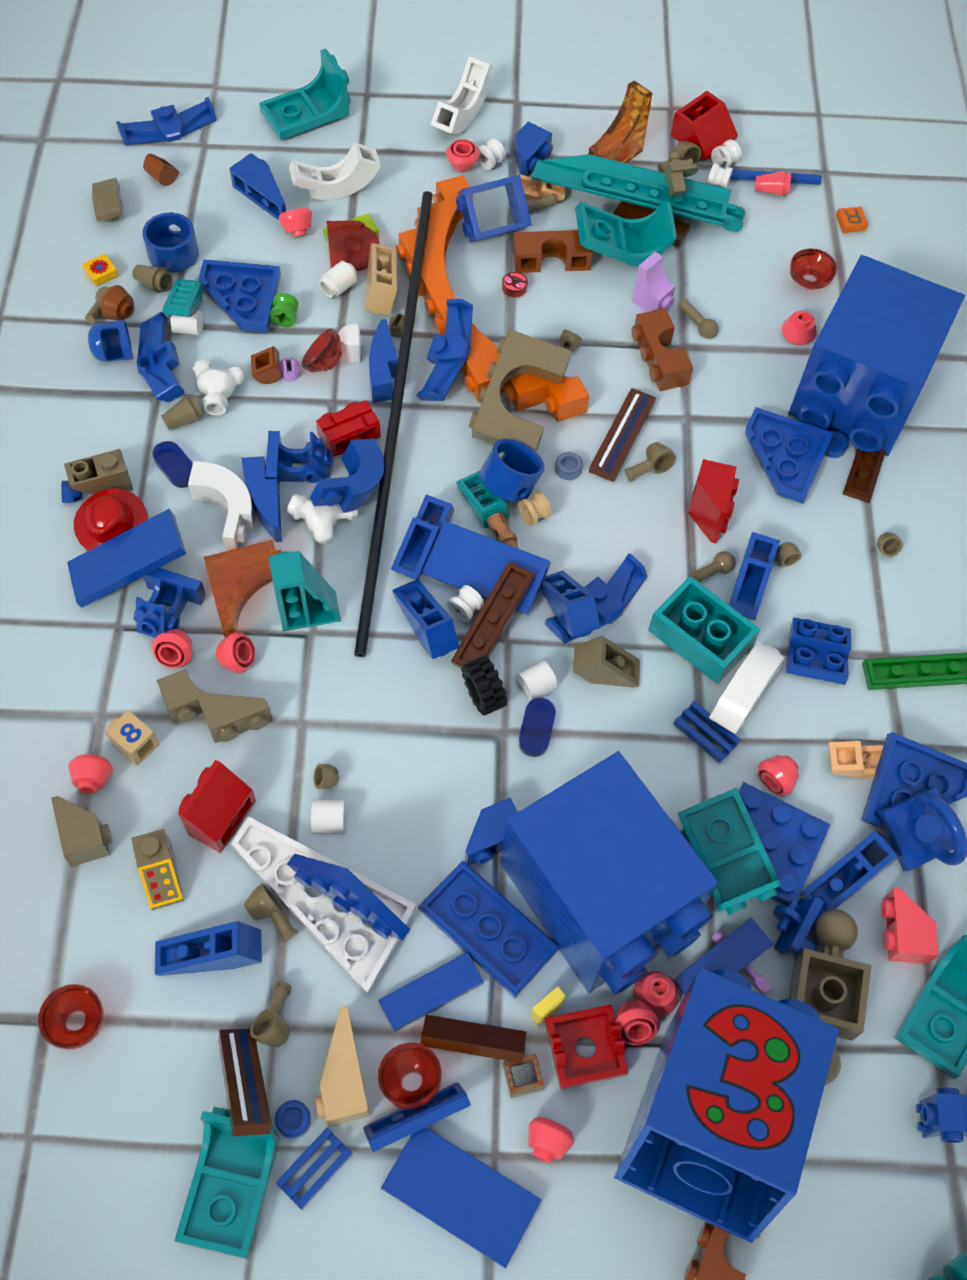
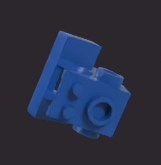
M268 431L265 479H277L279 491L280 482L317 483L319 479L330 477V465L333 463L331 451L323 445L322 438H317L313 432H310V442L306 444L305 448L291 449L282 445L280 431ZM292 463H308L302 467H292Z
M158 568L143 576L147 588L153 590L149 601L136 597V609L133 618L136 621L137 632L156 638L168 630L178 629L180 615L186 603L189 601L202 605L206 597L202 581L162 568ZM165 605L171 608L167 611Z
M937 1088L936 1094L916 1104V1113H920L921 1122L917 1123V1129L922 1131V1138L941 1136L942 1142H964L963 1136L967 1137V1095L959 1094V1089Z

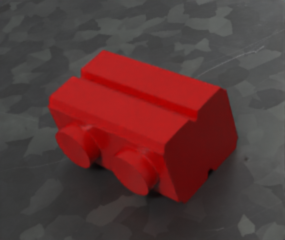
M367 400L359 403L352 402L343 410L335 413H325L319 420H316L318 437L322 438L323 445L331 451L332 457L344 453L351 440L377 439L381 437L379 419L372 411Z

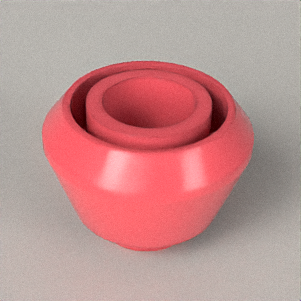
M459 139L448 146L446 155L453 169L459 172H467L477 162L479 149L473 142Z
M307 207L286 211L280 214L278 220L286 233L292 232L293 237L308 234L307 228H311L312 211Z
M806 311L794 312L782 324L783 336L795 345L808 344L817 335L815 318Z
M171 629L158 635L153 640L152 652L157 661L163 666L182 668L192 658V642L185 632Z
M234 632L219 642L216 649V658L223 668L236 673H244L249 670L254 662L255 647L250 638L244 633Z
M93 754L78 755L68 765L72 784L78 788V791L86 794H93L97 790L102 789L113 772V767L106 758Z
M776 755L759 763L758 775L762 783L773 793L789 795L793 792L799 778V767L791 757Z
M649 971L635 983L633 997L634 1000L646 1002L658 1017H664L676 1008L679 1000V990L675 981L666 973Z
M629 1000L623 1003L617 1011L615 1022L620 1024V1037L625 1043L631 1045L645 1044L652 1040L660 1029L658 1015L642 1000Z
M536 1117L529 1122L528 1146L533 1149L532 1156L538 1160L552 1164L553 1159L561 1160L575 1142L572 1131L555 1121Z

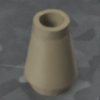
M138 264L133 269V278L157 293L166 292L172 286V274L165 267Z
M193 395L189 398L185 396L165 414L161 415L168 429L171 430L199 421V417L205 414Z

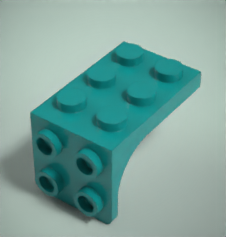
M326 48L320 50L321 67L313 81L304 87L259 103L261 113L280 140L349 115L348 104L351 103L347 91L349 77L347 72L340 68L335 56L331 55Z
M582 201L575 207L580 246L637 268L654 252L662 255L674 244L677 237L671 203L664 201L652 214L640 219H625Z
M737 787L677 813L693 850L718 881L713 896L719 912L726 909L727 914L730 915L746 908V900L757 896L759 902L778 894L776 888L780 887L781 883Z
M963 935L942 952L894 1037L954 1079L960 1077L967 1064V935Z
M213 1107L212 1113L202 1111L200 1119L204 1124L201 1151L174 1241L248 1259L280 1136L273 1128V1125H271L270 1134L232 1136L229 1110Z

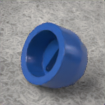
M62 480V503H74L80 500L82 492L72 490L69 481Z

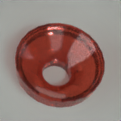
M808 248L798 251L792 257L790 263L791 277L797 284L808 290L828 286L837 272L835 260L831 255L819 249ZM806 274L813 275L817 280L813 282L805 280L803 276Z
M332 328L324 331L305 353L301 366L310 373L331 370L342 355L339 334Z
M78 984L65 985L53 991L43 1002L38 1015L39 1029L44 1039L51 1045L66 1050L78 1049L87 1045L98 1035L104 1020V1009L101 1000L90 988ZM73 1012H83L85 1014L83 1027L76 1031L68 1030L66 1026L68 1016Z
M404 1043L392 1048L384 1056L378 1069V1083L383 1095L390 1103L403 1109H415L429 1103L439 1091L442 1080V1070L437 1056L431 1049L419 1043ZM409 1073L419 1074L422 1077L421 1086L414 1091L405 1090L402 1087V1080L405 1075Z

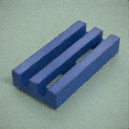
M694 700L690 707L686 708L682 715L675 719L673 724L720 764L737 747L741 739L709 719L711 714ZM688 719L699 730H701L702 734H704L708 739H711L718 746H720L723 749V751L721 752L720 750H718L713 744H711L707 739H705L700 733H698L693 727H691L685 721Z
M327 1127L278 1179L276 1184L303 1210L353 1153ZM329 1140L331 1142L330 1146L290 1188L288 1182ZM338 1149L342 1154L300 1198L297 1192Z

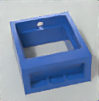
M520 174L464 188L457 192L456 205L458 211L463 214V232L466 238L469 237L470 243L532 226ZM505 186L514 224L480 232L471 195Z

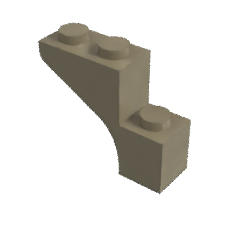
M186 669L156 680L173 724L179 721H190L196 715L203 713L215 743L233 740L240 733L250 729H261L268 722L273 721L270 707L265 699L206 693L194 685Z

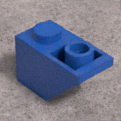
M529 121L517 132L514 143V156L519 174L529 176L533 173L537 160L549 158L553 150V145L551 144L552 133Z
M511 797L481 809L465 850V862L468 865L474 863L476 865L485 864L494 858V854L502 851L506 819L518 813Z

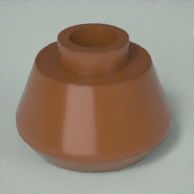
M120 285L107 288L102 294L99 303L102 316L110 320H125L133 314L135 308L133 298Z

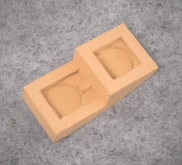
M520 175L526 201H533L551 194L555 195L556 201L564 200L565 187Z
M860 741L829 742L832 773L851 777L874 778L884 745L861 746Z

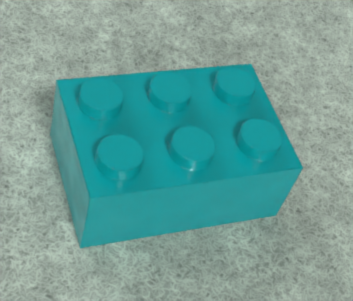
M691 576L653 613L648 629L649 632L716 684H719L754 646L761 630Z

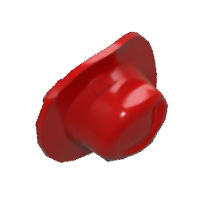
M117 488L102 490L90 496L82 503L74 518V532L79 543L89 551L148 520V512L144 503L134 493Z

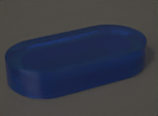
M164 441L157 444L152 452L155 464L174 486L179 488L189 487L188 482L193 465L192 461L172 441Z
M535 698L526 706L518 744L520 750L527 756H541L549 747L556 709L548 699Z

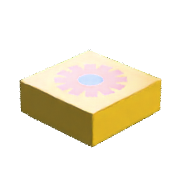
M102 254L82 264L83 270L95 286L119 276L117 269L106 254Z

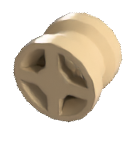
M541 491L534 493L530 499L524 498L518 502L520 514L529 526L538 523L540 518L546 519L552 516L551 505Z

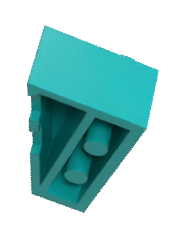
M283 551L277 555L268 556L283 632L341 621L336 591L300 551Z

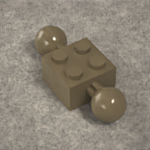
M832 909L822 913L814 926V934L818 943L823 947V953L804 948L794 960L789 999L809 1004L818 1012L819 1020L839 1028V1038L852 1041L864 1032L871 965L843 958V952L850 949L856 942L858 928L855 920L848 913ZM835 1048L825 1085L833 1082L840 1073L841 1059Z

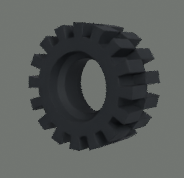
M482 656L462 665L461 671L463 673L462 677L465 680L464 684L468 688V694L472 697L474 706L476 705L481 715L485 716L507 706L508 700L505 695L506 691L502 686L503 682L499 679V673L494 669V664L490 662L488 657Z

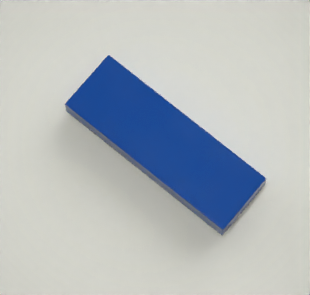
M751 917L678 975L674 981L681 991L686 994L700 967L710 972L716 969H727L739 973L769 949L773 943Z
M466 952L378 1001L395 1033L426 1016V1014L428 1015L484 983V980L469 953Z
M456 1082L364 1126L363 1130L372 1152H375L471 1106L460 1083Z

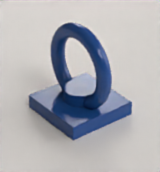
M929 787L878 811L893 848L901 855L898 860L903 871H911L935 858L951 866L959 865L966 859L967 837L965 830L954 810L941 798L937 787Z

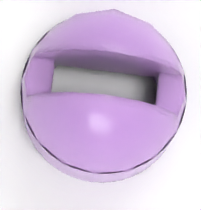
M291 357L280 361L281 378L283 380L294 381L299 378L301 370L296 359ZM287 367H292V371H287Z

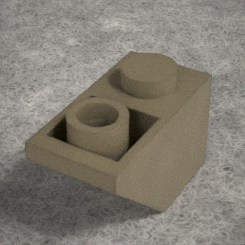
M121 449L64 463L72 490L93 495L110 488L125 489L127 491L133 490Z

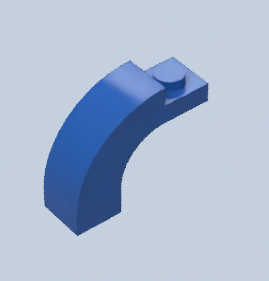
M375 439L350 441L341 458L349 476L319 479L310 496L314 507L339 504L343 513H347L361 508L369 501L384 473V458Z

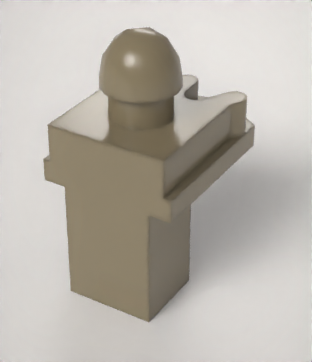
M676 151L670 153L669 163L664 169L670 198L682 196L686 191L684 178L691 177L698 172V166L696 164L693 165L692 159L681 160L680 154Z

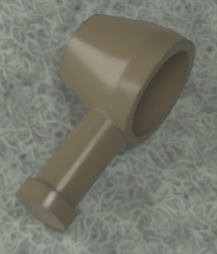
M680 141L675 146L674 151L680 154L681 160L692 159L693 165L699 161L701 148L697 144L689 141ZM669 160L657 165L659 172L664 173Z
M654 442L646 449L647 460L632 468L625 469V474L631 482L636 477L651 470L657 474L666 472L674 465L676 455L669 447L659 442Z
M261 883L257 886L244 903L246 910L255 921L270 917L283 936V941L288 942L299 932L296 928L292 927L282 912L278 901L266 885Z
M283 981L276 982L275 992L268 1009L262 1011L255 1018L250 1029L251 1037L257 1042L276 1048L282 1046L290 1035L288 1026L280 1013L292 987Z

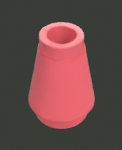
M781 171L756 176L755 191L779 196L789 194L791 173Z

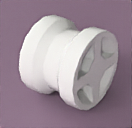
M495 138L488 140L485 146L478 147L479 158L477 161L485 170H491L496 163H500L506 158L503 145Z
M732 139L727 140L722 146H717L712 150V161L719 164L721 168L730 167L731 164H736L741 160V148L736 141Z
M714 163L707 184L728 188L733 168H721L719 164Z
M464 585L459 590V595L452 597L447 602V605L459 620L467 623L473 618L475 611L481 610L484 600L476 590L468 585Z

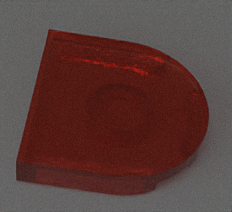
M327 221L330 269L340 261L352 264L356 271L367 269L371 243L380 245L377 234L360 221Z

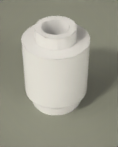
M340 261L321 276L318 282L319 287L327 297H338L357 282V271L352 264Z

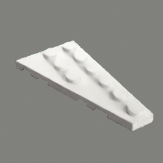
M248 816L231 842L234 850L366 994L369 995L399 939L391 936L388 939L382 938L371 929V925L353 913L341 911L332 903L333 900L312 886L307 888L300 884L294 878L296 872L287 863L294 854H298L344 868L347 867ZM350 870L401 921L408 925L417 909V904Z

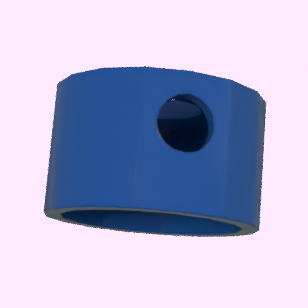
M169 212L153 216L145 223L142 230L148 259L153 266L165 267L171 273L183 271L196 262L199 255L194 225L189 218L182 214ZM174 224L180 228V231H173L169 226Z
M502 439L498 440L492 447L480 470V478L489 491L498 497L508 501L519 502L531 495L544 472V462L535 450L526 444L516 440ZM503 452L504 454H503V456L500 458V457H499V453Z

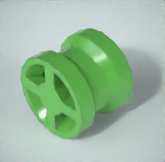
M287 293L275 295L272 302L273 308L270 311L271 321L283 327L294 325L296 322V312L299 307L298 300Z

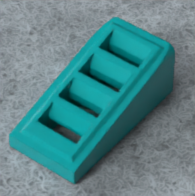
M178 279L174 283L162 308L163 314L190 316L202 302V283L200 281Z
M480 471L456 481L457 487L484 528L489 527L487 519L495 513H503L505 519L508 518L506 501L489 491L480 478ZM481 484V486L470 490V488Z

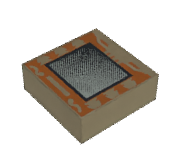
M536 1053L524 1056L523 1063L503 1061L502 1065L511 1098L545 1089Z

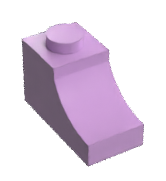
M654 252L639 265L632 302L646 312L664 308L668 311L675 300L673 296L676 286L667 278L663 267V256L657 252Z

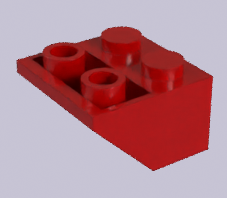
M705 91L675 112L670 136L679 142L689 141L697 144L701 148V158L706 161L711 157L712 150L715 147L722 146L727 140L737 139L738 134L725 103L709 91Z
M703 459L688 514L709 541L717 544L720 533H726L729 519H731L735 504L733 498L739 485V479L735 478L737 466Z
M215 759L210 768L206 767L201 772L198 778V785L192 794H187L183 798L178 814L189 836L221 853L256 802L253 790Z

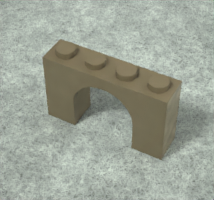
M509 329L507 337H501L498 344L497 353H500L497 363L492 361L487 377L491 378L488 388L483 386L480 392L478 402L482 404L479 412L474 411L471 416L469 427L472 428V438L492 445L502 439L516 440L526 444L536 452L544 426L521 419L508 412L500 399L501 389L508 380L522 374L534 375L561 385L572 351Z

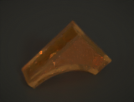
M635 80L629 83L618 114L602 137L589 148L588 154L622 163H627L643 151L653 93Z
M273 540L204 556L225 638L231 633L237 632L240 613L250 597L265 585L273 582L268 556L277 555L282 552L281 549L275 550Z

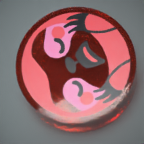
M510 272L503 277L502 290L507 296L520 297L526 293L528 280L525 275L519 272Z

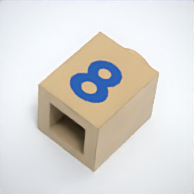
M129 710L122 716L114 718L105 731L111 744L136 766L160 745L154 731Z

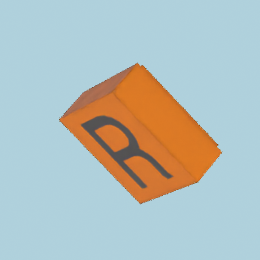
M861 206L837 210L836 218L842 233L866 231L868 222Z

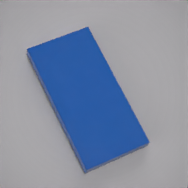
M170 508L67 562L75 600L81 608L186 554L175 515Z
M444 520L421 573L458 589L468 585L476 590L483 599L487 600L510 561L535 574V579L516 612L529 616L551 562Z
M464 861L418 906L420 912L465 953L468 952L470 957L515 999L560 949L552 939Z
M426 1127L411 1134L381 1186V1190L505 1269L542 1200Z

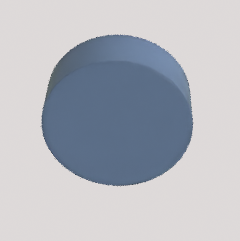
M565 452L557 457L555 472L561 479L574 480L581 475L583 461L579 455Z

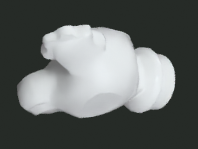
M202 359L195 363L192 370L197 378L198 389L201 395L204 396V410L210 415H222L228 406L227 398L233 394L235 387L244 381V371L239 366H233L226 370L210 368V361Z
M295 494L289 502L287 514L295 520L305 519L307 528L314 533L315 540L320 544H326L332 541L334 535L333 527L338 520H352L358 516V509L343 513L339 504L314 507L312 501H308L306 495Z

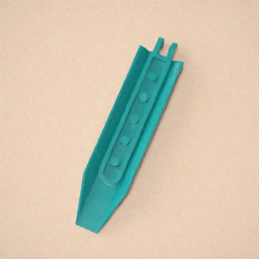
M589 154L537 160L531 178L654 210L664 201L671 203L674 215L723 226L726 230H732L733 232L739 231L743 227L742 219H744L746 212L743 207L728 203L731 189L684 178L685 193L682 196L670 198L665 173Z

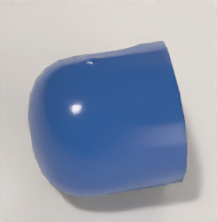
M125 320L101 322L90 328L88 345L92 355L97 360L111 362L133 359L129 332Z

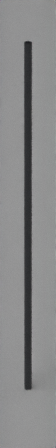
M429 191L423 192L383 456L384 473L379 483L354 655L357 657H365L367 651L433 194Z

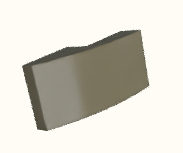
M116 177L92 184L93 205L97 222L103 220L112 222L117 220L119 216H122L123 205L119 197L120 185Z

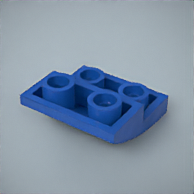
M793 617L788 642L786 673L845 685L848 679L851 629Z

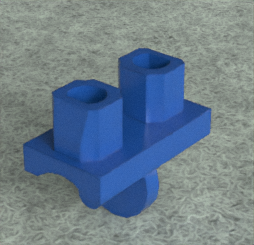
M814 896L812 900L799 899L798 902L790 900L787 906L777 905L773 914L779 920L776 929L782 932L774 946L781 954L793 953L797 956L804 948L816 950L817 943L810 939L807 934L810 929L814 931L816 920L824 913L821 909L824 901Z

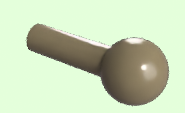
M554 194L527 202L529 212L557 204Z
M101 287L97 290L95 295L96 302L85 316V320L88 323L93 324L100 316V299L104 291L109 287Z
M686 298L679 303L678 306L698 326V332L702 337L712 339L717 336L719 326L715 320L705 319Z
M719 552L711 564L693 572L691 577L701 582L718 572L730 573L736 566L735 557L730 552Z

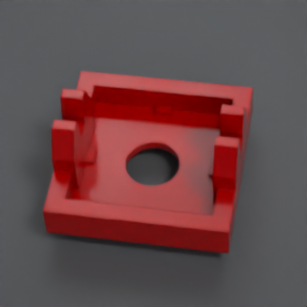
M612 1004L545 1018V1026L560 1090L628 1075L629 1072L624 1056L625 1044L624 1040L620 1037V1024L615 1022ZM584 1037L591 1039L596 1047L595 1053L589 1058L581 1057L575 1047L576 1042Z

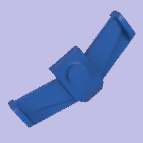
M206 97L205 101L180 113H177L174 105L163 106L151 110L152 121L131 123L116 121L124 144L134 145L179 140L181 137L216 121L217 118L209 97Z
M447 299L448 309L445 335H434L427 360L436 365L422 391H419L416 395L421 401H444L462 366L468 360L471 350L473 305L463 299Z
M159 312L140 324L138 359L136 363L138 372L143 376L156 399L171 402L183 395L185 391L171 371L180 364L176 346L170 340L165 342V326L168 318L163 312Z
M628 553L607 584L601 578L596 577L584 587L595 597L600 627L612 624L622 616L623 610L647 578L644 565L630 553ZM556 616L545 620V625L564 644L579 638L572 637L564 630Z

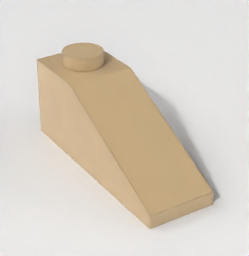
M371 243L365 289V310L377 315H390L397 291L396 248Z
M348 1006L340 1007L319 1085L321 1096L315 1097L319 1119L325 1117L328 1127L370 1116Z

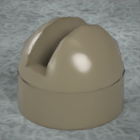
M402 314L393 315L389 321L390 333L395 337L402 336L404 315Z
M564 329L559 339V345L562 348L568 345V350L574 351L580 345L582 338Z
M885 532L878 538L877 546L884 556L893 557L901 551L903 543L896 534Z
M784 542L777 549V559L783 567L795 564L802 557L799 548L791 542Z
M319 763L314 771V785L317 789H331L336 786L340 779L337 768L330 764Z

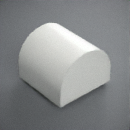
M194 310L188 317L174 315L170 317L173 333L201 335L204 321L202 311Z
M358 324L346 325L339 331L340 355L345 361L351 363L361 362L362 360Z
M541 661L516 674V680L531 702L557 689L555 674L546 661Z
M313 799L311 808L312 833H344L346 801Z

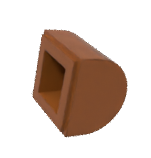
M151 153L147 154L143 163L145 172L163 186L172 184L180 173L168 161Z
M274 346L251 355L252 377L262 384H272L280 379L279 351Z

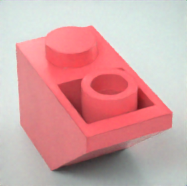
M893 888L881 902V915L883 918H886L883 946L885 950H888V959L895 962L929 964L939 956L936 922L901 888Z

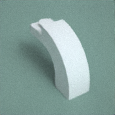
M469 56L455 94L447 102L438 101L431 125L451 134H460L465 131L477 116L486 98L488 90H485L493 65Z
M353 143L345 158L335 165L317 167L292 160L288 168L293 185L309 189L313 199L332 200L352 195L364 188L377 174L381 165L375 148Z
M193 461L188 482L192 500L213 502L221 505L228 511L222 538L226 552L238 553L240 543L245 542L246 530H254L255 516L249 491L244 482L229 469L213 463Z
M758 642L734 675L709 719L736 734L786 658L780 655L776 648Z

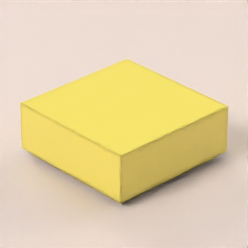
M558 986L532 1008L530 1016L538 1025H541L545 1018L550 1017L563 1005L565 994Z

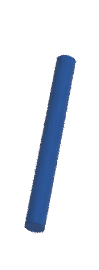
M733 169L731 179L756 181V176L776 172ZM791 173L790 183L820 185L822 175Z

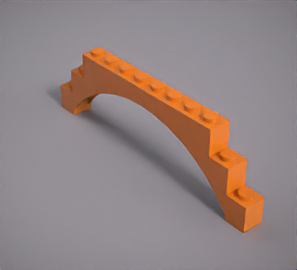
M464 175L436 182V194L433 195L434 203L431 204L418 293L419 297L422 296L424 298L428 315L432 314L438 334L442 333V335H445L447 299H455L447 278L445 256L450 238L463 217L462 212L458 211L456 197H458V191L470 187ZM421 207L417 208L416 228L398 233L399 245H396V252L398 258L404 260L409 278ZM472 323L471 350L468 360L465 361L460 372L464 375L467 390L473 392L478 401L483 386L488 388L491 378H488L487 375L492 361L497 363L500 353H497L498 346L482 334ZM530 374L517 375L508 380L500 394L505 392L508 402H512L517 411L545 403L548 412L553 413L557 422L586 413L589 401V394L578 376L572 378L564 376L560 385Z

